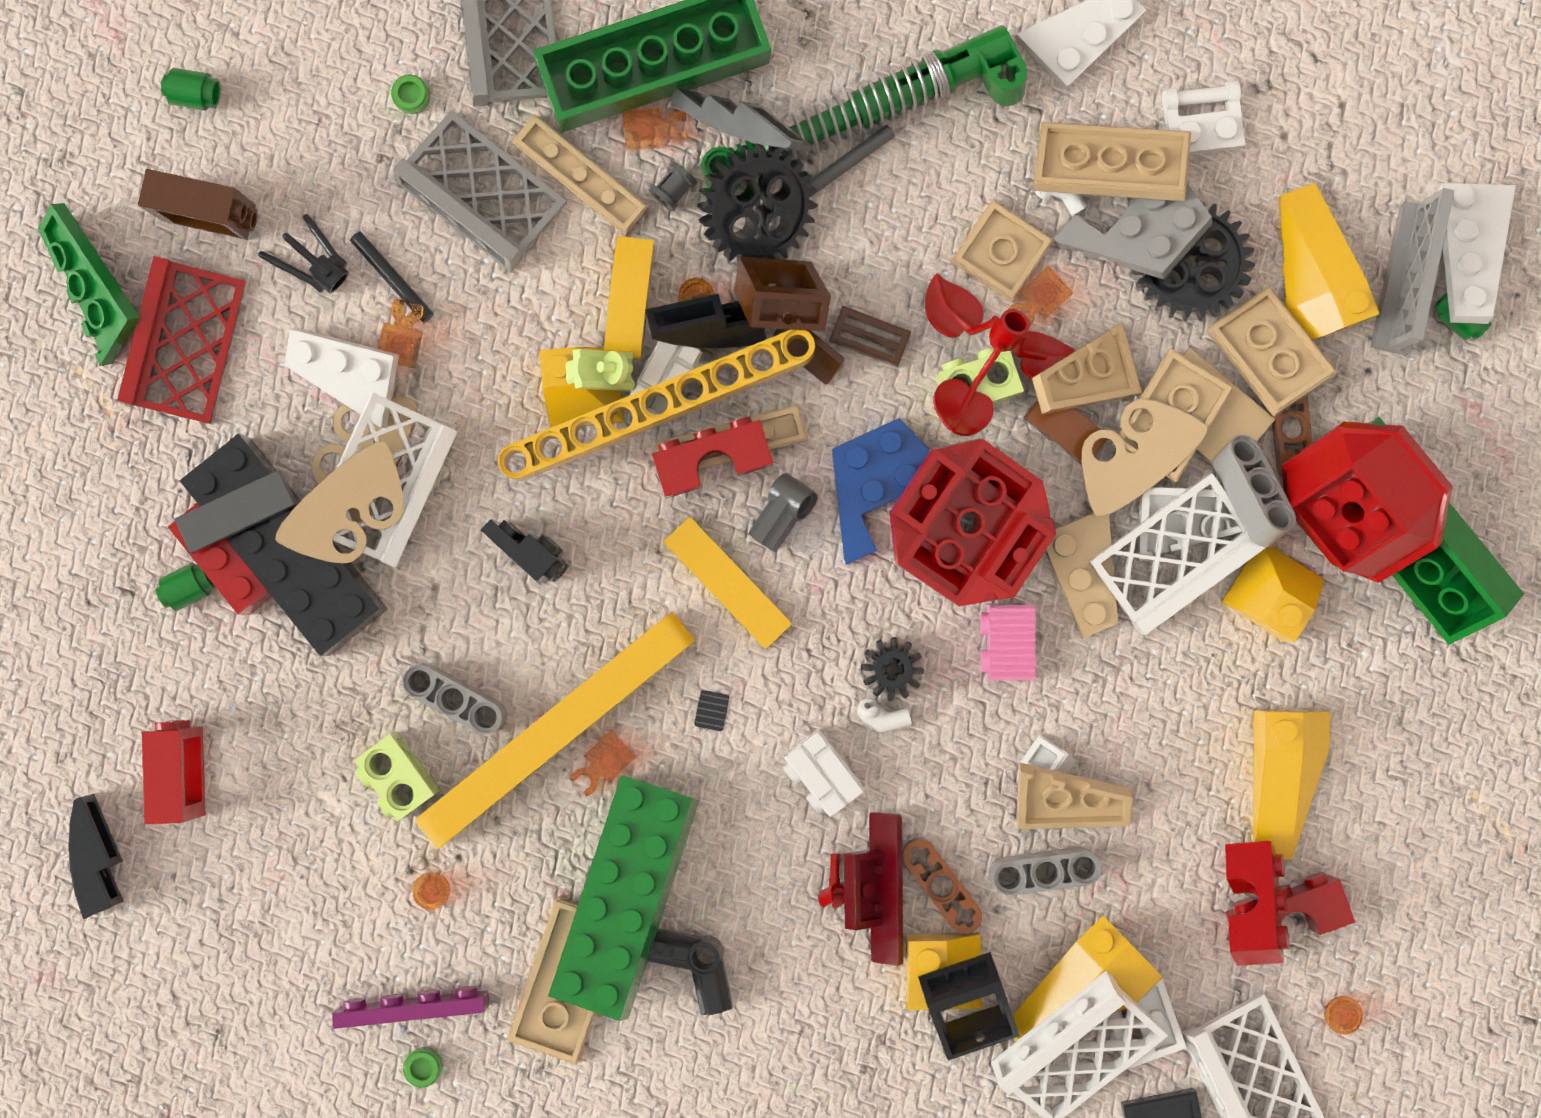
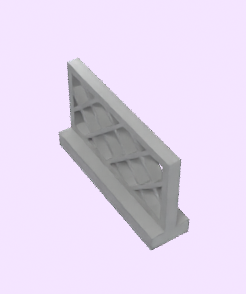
M460 0L473 107L488 106V102L547 98L544 87L538 88L527 79L537 66L533 50L523 42L536 29L547 38L548 45L556 43L551 0H540L543 2V10L535 19L519 7L524 0H516L515 2L512 0H501L509 9L498 22L485 12V5L489 0ZM514 12L530 24L519 39L503 27L504 23ZM544 17L546 28L540 24ZM487 22L491 26H493L489 33L487 30ZM498 31L514 44L503 58L490 49L489 41ZM518 48L534 60L523 75L507 63ZM491 58L498 63L493 70ZM502 67L518 79L511 90L495 91L493 78ZM522 84H524L527 87V89L519 88L522 86Z
M453 110L445 116L407 160L402 159L393 169L397 184L510 273L520 263L521 256L567 204L565 198ZM454 124L465 133L466 144L444 146L443 135ZM470 137L477 143L470 144ZM439 140L440 146H434ZM487 150L494 156L495 167L473 168L472 151ZM467 152L469 169L447 170L446 153ZM441 154L443 171L426 172L417 164L425 155ZM499 160L506 166H499ZM496 174L498 191L475 192L474 176ZM500 174H518L523 178L524 189L502 191ZM470 176L471 194L455 195L449 190L448 178ZM436 179H443L444 185ZM527 182H528L530 185H532L534 188H533V189H528ZM544 195L554 203L546 213L531 214L529 197ZM525 197L526 214L504 216L503 199ZM499 199L500 216L485 218L478 213L476 201ZM472 201L473 208L465 202ZM532 221H539L532 229ZM527 222L529 233L518 244L506 235L505 223ZM493 224H501L502 231Z
M1442 188L1419 204L1404 202L1400 205L1378 308L1380 314L1376 317L1370 348L1409 355L1411 354L1413 344L1424 340L1455 190Z

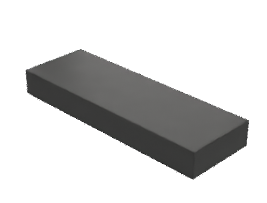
M277 470L174 520L189 553L195 554L297 506L282 472Z

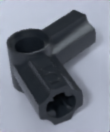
M658 928L648 961L692 971L701 1015L718 1014L733 1008L723 960L724 947L722 943L711 935L699 937ZM697 948H710L714 954V962L710 964L701 962L696 954Z

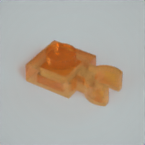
M660 108L623 112L626 151L663 148L662 138L669 137L672 141L679 143L688 140L687 132H676L673 130V125L676 122L687 121L685 112L676 111L664 119H661Z
M1048 266L1020 291V294L1026 301L1024 303H1015L1009 309H1017L1024 313L1031 326L1036 313L1045 320L1073 292Z
M395 299L391 306V312L395 318L394 325L383 322L378 349L399 354L398 365L415 368L423 332L413 330L414 323L418 322L423 315V305L413 303L412 312L406 316L403 313L405 301Z
M611 729L584 755L591 764L588 767H581L575 770L570 780L574 782L580 775L588 776L591 784L583 792L585 796H588L597 789L599 778L602 775L610 783L637 755Z

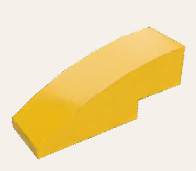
M617 236L604 351L633 352V360H641L647 322L645 309L649 308L650 284L655 256L654 240Z

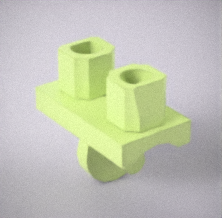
M589 349L573 350V360L566 363L567 383L575 385V389L635 390V383L631 376L633 372V352Z

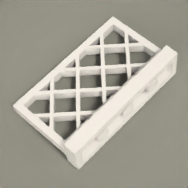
M371 392L337 467L355 455L358 443L371 438L374 443L379 442V435L397 429L404 448L391 454L393 458L406 454L411 465L408 474L399 478L400 483H403L401 487L404 504L402 517L390 528L379 530L380 536L374 549L365 546L363 551L364 554L396 568L458 431ZM378 403L390 409L395 424L375 431L370 417ZM397 412L409 418L400 421ZM416 421L428 426L429 428L423 441L409 446L403 426ZM366 426H368L370 433L363 435ZM419 449L414 459L412 451ZM373 500L369 505L373 515L372 518L381 521V519L386 517L389 519L393 514V507L388 511L378 514ZM347 511L346 517L352 521L349 511ZM363 521L357 522L361 527L366 526ZM340 530L333 538V541L349 548L355 549L357 547V536L351 530ZM351 532L353 540L342 535Z
M1209 473L1088 562L1128 615L1135 629L1139 633L1146 635L1266 547L1258 546L1250 539L1227 493L1215 476ZM1208 485L1217 496L1214 512L1195 509L1197 493ZM1190 499L1188 508L1180 507V505ZM1222 504L1227 509L1229 514L1221 513ZM1173 510L1188 512L1184 534L1164 531L1167 515ZM1194 513L1214 516L1210 538L1191 535ZM1220 517L1234 519L1242 532L1230 541L1217 539ZM1159 521L1158 530L1149 529ZM1143 532L1157 534L1154 556L1134 553L1136 537ZM1164 535L1183 538L1180 560L1160 557ZM1190 539L1209 542L1207 558L1200 563L1186 561ZM1129 543L1128 552L1118 551ZM1216 543L1225 544L1215 551ZM1113 554L1127 556L1124 578L1109 576L1101 563ZM1133 557L1153 560L1150 582L1130 579ZM1159 561L1179 564L1177 579L1170 585L1156 583ZM1185 565L1194 566L1184 574ZM1114 581L1123 582L1121 591ZM1129 583L1149 586L1146 602L1134 610L1126 599ZM1155 587L1163 588V590L1154 595Z
M1105 971L995 1058L991 1064L999 1087L1008 1095L1013 1092L1043 1118H1064L1166 1039L1168 1034L1166 1029L1118 986L1116 979L1109 972ZM1124 1005L1127 1008L1126 1018L1108 1019L1121 1006ZM1133 1028H1149L1152 1030L1143 1039H1131ZM1124 1029L1123 1040L1105 1041L1106 1030ZM1091 1030H1098L1097 1041L1079 1042V1039ZM1103 1051H1121V1056L1114 1062H1102ZM1077 1052H1095L1094 1062L1076 1063ZM1069 1053L1068 1064H1050L1060 1054ZM1093 1073L1092 1079L1087 1083L1073 1085L1074 1074ZM1067 1074L1065 1085L1047 1086L1048 1075ZM1041 1076L1040 1086H1022L1031 1077ZM1064 1096V1100L1052 1110L1045 1105L1046 1097Z
M1259 993L1199 1027L1191 1026L1181 1032L1186 1047L1220 1118H1258L1251 1115L1247 1108L1251 1091L1267 1096L1261 1118L1271 1117L1275 1100L1291 1105L1288 1118H1297L1299 1108L1310 1111L1312 1118H1324L1265 994ZM1258 1006L1264 1016L1260 1033L1244 1028L1248 1012ZM1237 1018L1236 1024L1230 1023ZM1223 1025L1235 1028L1228 1050L1218 1047L1211 1033ZM1269 1030L1271 1031L1273 1037L1268 1036ZM1242 1032L1258 1036L1252 1058L1236 1053ZM1266 1040L1277 1043L1280 1049L1276 1067L1261 1062ZM1221 1052L1227 1054L1225 1060H1224V1058H1223ZM1235 1057L1251 1062L1245 1084L1234 1081L1230 1073ZM1286 1064L1290 1071L1284 1070ZM1259 1066L1275 1071L1269 1092L1253 1087ZM1283 1074L1293 1077L1297 1086L1293 1100L1277 1096ZM1238 1087L1243 1088L1242 1095L1240 1094ZM1302 1098L1304 1099L1306 1105L1301 1104Z

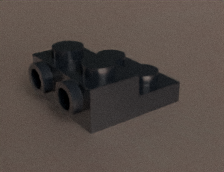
M490 519L481 529L491 541L536 582H556L569 568L566 561L559 556L563 549L549 536L541 534L538 537L530 533L525 536L514 524L506 520L498 522Z

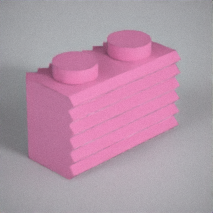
M986 605V612L980 613V635H987V650H980V671L987 672L988 680L1036 679L1035 605Z

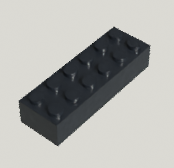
M238 433L179 481L197 504L202 506L277 470L250 437ZM288 485L293 495V498L296 504L298 505L301 502V500ZM295 507L227 538L226 540L319 656H331L388 610L351 562L341 564L316 559L291 550L275 540L276 533L282 522ZM333 541V546L335 547V549L338 552L343 553L340 550V548L336 545V543Z

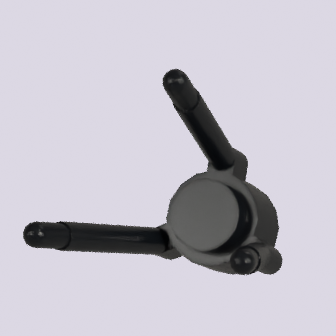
M304 214L303 220L329 255V258L324 254L317 258L288 233H284L282 237L293 249L312 264L309 271L313 274V277L264 251H260L258 256L310 284L319 293L326 290L331 294L348 277L349 271L344 268L347 262L337 254L308 214Z

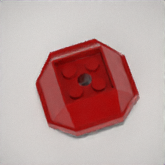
M1343 421L1289 458L1282 465L1283 491L1295 512L1296 522L1332 565L1339 567L1343 572L1357 574L1379 583L1437 549L1443 541L1448 504L1450 503L1453 486L1404 426L1387 424L1379 426L1369 423ZM1353 502L1359 504L1363 510L1357 508Z
M981 438L931 449L889 512L895 564L959 607L1015 597L1056 536L1043 481ZM970 512L974 518V523L970 530L964 532L961 529L960 520L965 513Z

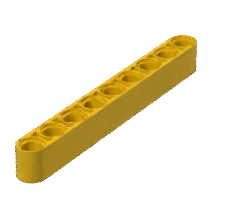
M788 330L524 438L502 449L498 456L499 469L513 480H527L789 373L810 363L815 352L814 338L806 330ZM794 339H801L807 343L809 350L805 355L795 357L788 352V344ZM766 353L774 360L772 367L763 372L756 370L752 365L754 357L758 354ZM730 367L738 372V379L734 384L725 386L718 382V373L723 368ZM693 381L700 383L703 386V393L698 399L687 400L683 397V388L687 383ZM655 396H663L668 401L667 409L659 415L651 414L648 411V402ZM621 410H627L632 413V423L626 429H617L613 425L615 414ZM588 424L594 425L597 428L595 440L588 444L581 443L578 438L581 427ZM550 439H559L562 444L560 454L555 458H547L543 451L545 443ZM515 453H524L527 460L525 468L520 472H512L509 468V459Z
M672 611L414 821L437 849L441 848L696 641L695 637Z

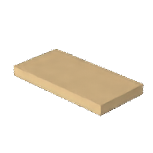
M1041 122L1033 191L1185 201L1191 132Z
M557 896L506 1041L577 1065L595 1012L548 996L578 907V903Z

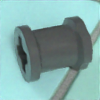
M674 161L669 165L670 171L657 186L652 185L649 188L652 196L672 212L675 211L677 201L688 188H694L697 184L696 179Z

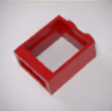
M172 720L155 723V730L141 732L144 825L184 823L205 816L203 726L190 727V720Z

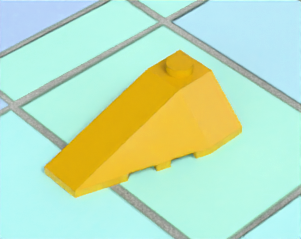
M1316 183L1279 196L1280 235L1283 242L1284 257L1282 278L1285 280V299L1283 303L1309 337L1314 341L1379 315L1380 313L1368 282Z
M1254 710L1253 842L1271 841L1276 854H1282L1284 860H1292L1330 750V711Z
M1102 916L1076 941L1015 1011L1013 1018L1019 1037L1013 1039L1017 1042L1105 971L1109 972L1116 979L1118 986L1136 1003L1163 977ZM1123 1005V1006H1121L1119 1009H1117L1114 1013H1116V1012H1118V1011H1120V1010H1122V1009L1125 1010V1009H1127V1008Z

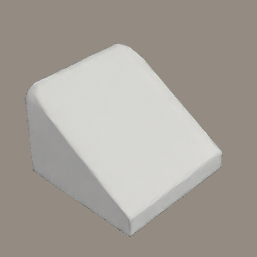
M1039 734L1020 763L1068 773L1076 760Z

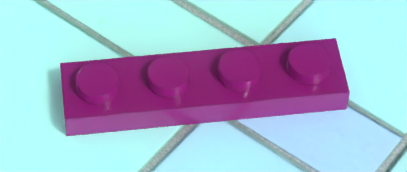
M465 986L455 989V994L440 995V990H428L419 992L417 994L418 998L403 999V994L380 997V1002L366 1003V998L348 999L343 1001V1006H340L332 1013L333 1029L484 1013L490 1005L488 990L478 991L477 986Z

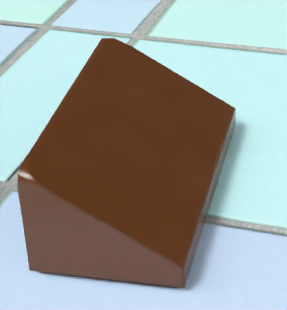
M787 313L783 318L787 319L791 316V314ZM776 329L772 337L790 329ZM808 331L814 338L815 352L810 363L803 367L823 384H828L843 367L844 357L815 333ZM794 339L788 344L787 350L792 356L801 357L807 353L809 347L805 341Z

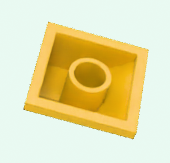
M567 347L539 350L542 387L550 428L622 399V391L575 389V385L567 383L566 363L573 360V350H604V348ZM623 410L615 414L613 423L624 422Z
M1270 546L1263 549L1244 564L1221 602L1281 641L1296 642L1316 610L1325 579L1275 547Z
M980 933L906 934L907 1010H929L918 976L981 955ZM982 998L947 1010L982 1009Z

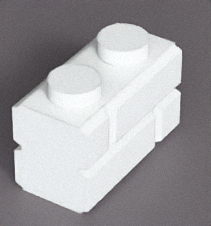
M658 341L635 384V390H632L630 395L705 365V363L701 362L704 357L703 352L694 347L672 345ZM690 382L684 386L682 392L683 397L687 400H689V397L684 395V393L688 388ZM663 396L653 397L648 402V411L656 415L662 414L667 409V399Z
M820 729L814 731L784 755L787 764L782 768L795 785L801 781L811 792L806 796V799L818 814L825 811L829 817H832L865 791L864 786Z

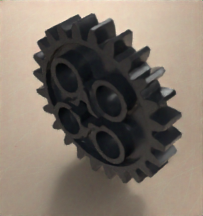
M755 144L752 154L749 148L742 145L740 149L741 157H737L729 151L727 152L729 163L726 166L718 161L715 162L716 168L719 171L718 175L706 174L705 176L712 183L711 188H700L699 190L707 197V201L697 204L701 211L707 213L699 219L700 224L704 227H709L705 231L704 236L710 241L715 240L712 247L718 252L724 250L723 255L730 261L736 257L738 262L739 256L775 259V253L777 252L786 259L788 258L786 247L790 244L794 248L799 249L800 246L796 237L798 235L809 236V233L803 228L804 223H815V219L807 214L808 210L818 207L817 203L808 199L809 196L817 192V189L813 186L806 185L812 178V175L806 171H801L804 164L798 159L792 161L793 155L786 150L780 154L779 148L769 146L766 152L763 145ZM758 173H761V175H760V177H759V179H758V183H757V181H756L757 174H758ZM782 178L780 190L771 194L772 184L777 179ZM746 180L747 186L744 192L740 195H735L736 185L740 181ZM780 216L778 227L769 231L771 220ZM745 217L744 227L734 232L735 222ZM759 229V236L757 238H754L757 234V230Z
M1213 204L1208 210L1212 216L1213 224L1172 269V271L1180 275L1181 282L1170 284L1164 279L1134 270L1131 271L1134 275L1143 276L1137 281L1136 288H1148L1144 301L1155 297L1158 300L1155 311H1159L1165 305L1168 306V318H1172L1177 310L1182 311L1184 322H1187L1191 312L1196 313L1199 321H1203L1206 310H1209L1214 317H1217L1220 313L1219 304L1229 310L1234 304L1231 296L1240 299L1244 294L1243 289L1239 285L1248 286L1252 279L1243 273L1252 271L1255 263L1245 260L1254 253V248L1243 247L1248 241L1250 234L1238 235L1237 231L1242 222L1237 221L1230 225L1227 222L1231 213L1229 210L1221 216L1216 215L1217 204ZM1210 238L1218 240L1222 245V250L1210 251L1206 248L1204 240ZM1189 255L1195 256V262L1198 263L1196 267L1190 266V260L1187 259ZM1223 261L1225 262L1226 266L1221 267L1219 264H1216V262ZM1204 274L1213 275L1216 277L1219 286L1215 288L1204 286L1200 276Z

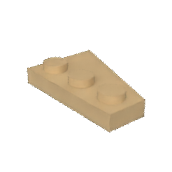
M1123 323L1103 333L1032 378L1042 414L1131 398L1142 393Z
M1092 513L1056 528V536L1045 551L1081 638H1086L1118 624L1116 599L1088 562L1112 544L1109 514L1096 516ZM1112 555L1101 563L1109 576H1114Z

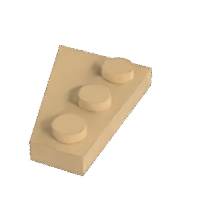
M1019 762L1016 813L1018 830L1130 826L1133 796L1129 787Z

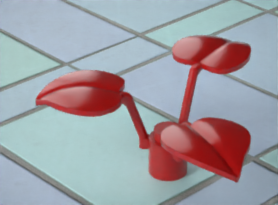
M938 273L934 275L928 285L925 294V312L930 324L939 333L949 338H957L964 331L969 335H974L991 328L989 338L994 351L971 386L969 387L958 379H949L943 381L934 392L933 404L935 411L946 428L954 434L972 436L981 432L990 423L994 412L993 402L987 395L976 390L1001 352L1011 351L1015 348L1014 354L1022 358L1020 362L1021 370L1032 380L1039 373L1076 351L1046 334L1028 331L1030 322L1027 316L1017 309H1008L1000 318L993 316L990 321L981 324L983 321V308L978 299L964 288L945 280Z

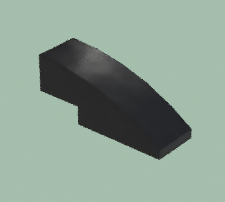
M719 294L645 309L652 340L694 348L745 347L766 340L765 328L750 327L739 301L721 304Z
M95 794L79 797L73 801L69 824L68 851L74 893L82 917L85 919L124 902L109 868L123 862Z

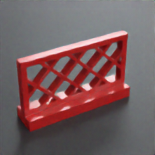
M153 256L139 311L140 319L135 327L117 401L211 424L246 281ZM178 272L193 276L200 289L181 299L174 288ZM200 278L211 280L212 282L204 286ZM221 283L234 286L235 291L232 301L218 308L208 291ZM172 293H173V295H174V297L176 298L177 302H175L174 304L170 305V301H171V297H172ZM204 293L215 311L195 321L185 304ZM181 307L191 325L172 335L165 324L168 313ZM230 309L228 319L226 321L222 313ZM218 316L225 326L224 335L222 338L209 344L199 326ZM163 329H164V331H165V333L167 334L168 338H166V339H164L163 341H161V337H162V333H163ZM195 329L206 347L186 357L176 339ZM172 342L182 361L163 370L156 359L157 353L160 348ZM221 345L219 355L217 357L213 349ZM209 352L216 362L215 371L200 380L190 362ZM154 365H155V367H156V369L158 370L159 374H157V375H155L154 377H152V373H153V369H154ZM186 365L197 383L177 393L167 375ZM163 378L173 396L160 404L146 401L149 385ZM212 380L210 391L208 392L204 384ZM200 387L207 398L204 415L189 411L181 398ZM177 401L182 409L170 407L168 405Z

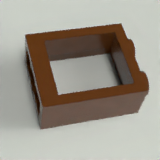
M146 169L138 206L159 220L248 240L249 232L255 229L258 219V212L255 209L256 204L236 188Z
M739 256L734 292L750 327L825 332L831 295L811 261ZM769 284H776L775 287L768 286V285H769ZM786 312L791 313V316L789 318H783V315Z

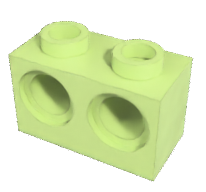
M992 347L977 353L978 359L968 363H964L963 358L943 364V371L939 372L936 376L938 386L943 381L957 377L966 379L971 386L994 351V348ZM1011 351L1001 352L992 365L1003 369L1005 373L1004 382L994 384L989 381L986 375L976 390L987 395L993 404L1020 396L1024 392Z
M398 732L389 734L353 760L358 766L355 770L358 778L366 787L372 786L380 797L377 802L381 810L389 818L394 816L397 822L441 792ZM380 753L388 755L391 759L392 766L388 773H383L376 767V757ZM400 784H407L412 788L414 797L411 803H404L398 798L397 789Z

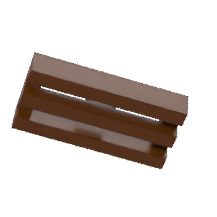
M842 305L829 342L898 368L912 331ZM848 317L901 337V340L897 343L844 323L845 318ZM840 331L896 351L895 356L839 335Z

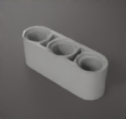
M1237 435L1215 456L1213 466L1250 539L1258 546L1270 547L1295 526L1296 515L1260 445L1250 436Z
M414 665L408 668L403 675L402 687L409 696L477 733H493L501 729L506 722L507 711L502 703L433 665ZM419 671H425L430 677V686L424 692L417 689L414 684V677ZM452 688L458 689L463 695L464 701L459 709H454L447 703V693ZM484 706H489L496 712L497 719L491 727L483 725L479 719L480 710Z
M1073 847L998 858L989 869V878L1000 893L1004 895H1020L1093 884L1101 875L1102 865L1097 856L1083 847ZM1081 857H1088L1091 863L1089 871L1083 875L1074 874L1073 865L1075 861ZM1043 862H1051L1054 867L1052 876L1046 880L1037 879V867ZM1006 867L1015 868L1017 871L1015 881L1009 885L1000 884L998 880L1000 871Z

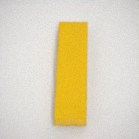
M690 516L663 541L765 649L792 625L786 616Z

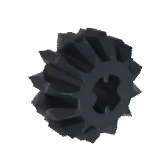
M891 637L890 650L886 649L882 640L876 641V646L880 651L879 655H876L869 649L865 651V655L874 660L873 665L866 663L860 665V669L863 671H873V675L863 679V683L870 685L878 681L879 683L873 690V694L877 697L886 686V696L889 701H893L895 698V688L899 689L903 698L909 697V693L904 685L908 683L916 689L919 688L920 683L910 677L912 673L924 674V668L912 667L911 664L919 661L922 658L921 654L914 653L907 657L906 654L912 647V643L908 641L903 644L900 651H897L898 639L896 637ZM891 658H896L898 660L896 664L902 665V672L895 673L894 679H887L889 674L883 673L882 667L883 665H888Z

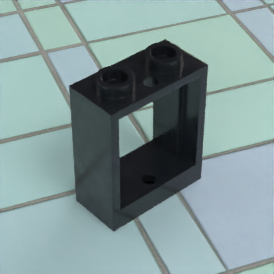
M991 952L918 976L927 1007L948 1061L1019 1037ZM995 993L998 1005L945 1023L942 1011ZM984 1037L983 1041H977L978 1038Z

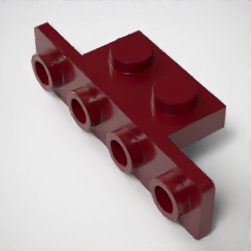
M873 812L869 814L870 850L844 853L845 929L856 931L871 928V961L899 966L904 963L902 816L893 813Z

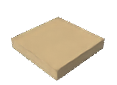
M992 199L952 258L951 263L1012 303L1054 240Z

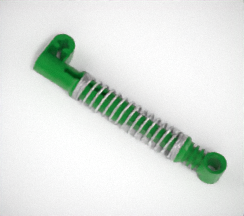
M1000 25L945 51L935 49L923 54L922 61L918 63L912 59L911 66L907 68L901 64L900 71L896 73L890 69V75L885 78L879 74V80L876 82L868 79V85L865 87L857 83L856 91L851 92L849 89H846L848 101L842 103L840 96L835 94L837 106L831 107L828 99L825 98L826 111L820 112L818 105L814 103L813 107L816 115L809 117L807 110L803 108L802 111L806 120L798 122L796 115L792 113L791 116L795 124L789 128L811 145L814 144L815 151L811 148L810 152L817 155L819 152L818 143L825 150L829 149V139L839 146L841 141L840 134L844 139L850 141L852 136L851 130L856 135L861 136L862 127L871 131L874 123L882 126L885 118L893 121L895 114L904 116L906 109L915 112L917 104L925 107L928 99L936 102L938 98H946V95L949 96L955 92L957 86L979 76L994 102L1003 106L1015 105L1025 95L1027 80L1026 64L1004 25ZM1007 64L1006 78L1002 79L1001 66ZM781 118V121L787 125L785 120ZM854 126H859V132L854 128ZM844 130L848 131V137L844 134ZM833 135H837V142L832 137ZM824 139L826 140V146L822 143ZM745 140V146L753 154L755 143ZM741 143L735 145L736 150H733L732 147L719 146L706 152L702 158L701 166L708 188H711L712 183L705 177L706 174L715 175L714 172L717 170L716 161L726 166L729 163L727 158V152L729 151L735 156L741 157ZM763 145L767 152L769 146ZM779 148L780 154L784 150L793 154V160L797 159L796 152L802 159L807 160L808 152H804L803 155L800 151ZM746 180L740 181L736 185L735 191H737L741 183L746 182Z

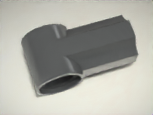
M789 473L780 475L769 490V503L748 534L771 551L777 552L796 522L805 519L813 510L818 494Z

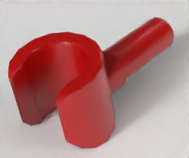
M831 854L829 887L823 889L818 894V901L821 907H826L832 903V907L835 909L844 904V886L840 884L839 878L840 854Z

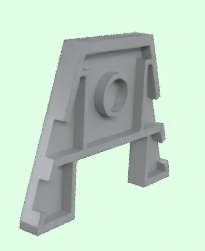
M1187 183L1185 201L1137 198L1106 234L1101 233L1083 219L1074 215L1053 240L1060 249L1068 251V248L1083 252L1085 256L1098 259L1100 257L1117 262L1121 267L1164 279L1213 224L1210 213Z

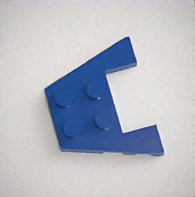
M900 418L832 449L843 557L846 565L877 551L861 515L898 499L930 452L925 444Z

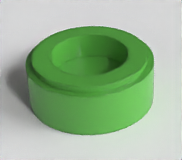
M408 74L399 77L394 82L391 89V97L395 105L402 112L417 114L422 112L429 104L430 91L420 77Z
M420 1047L412 1051L403 1065V1073L406 1080L411 1085L419 1088L428 1087L435 1083L443 1069L440 1055L428 1047Z

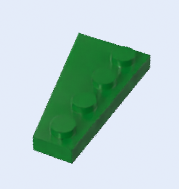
M65 203L51 204L38 228L57 272L64 271L66 274V292L71 303H79L86 319L81 323L86 337H94L100 350L95 353L99 366L113 364L140 317Z

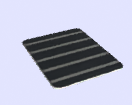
M702 690L700 692L694 725L722 731L730 698L729 695Z

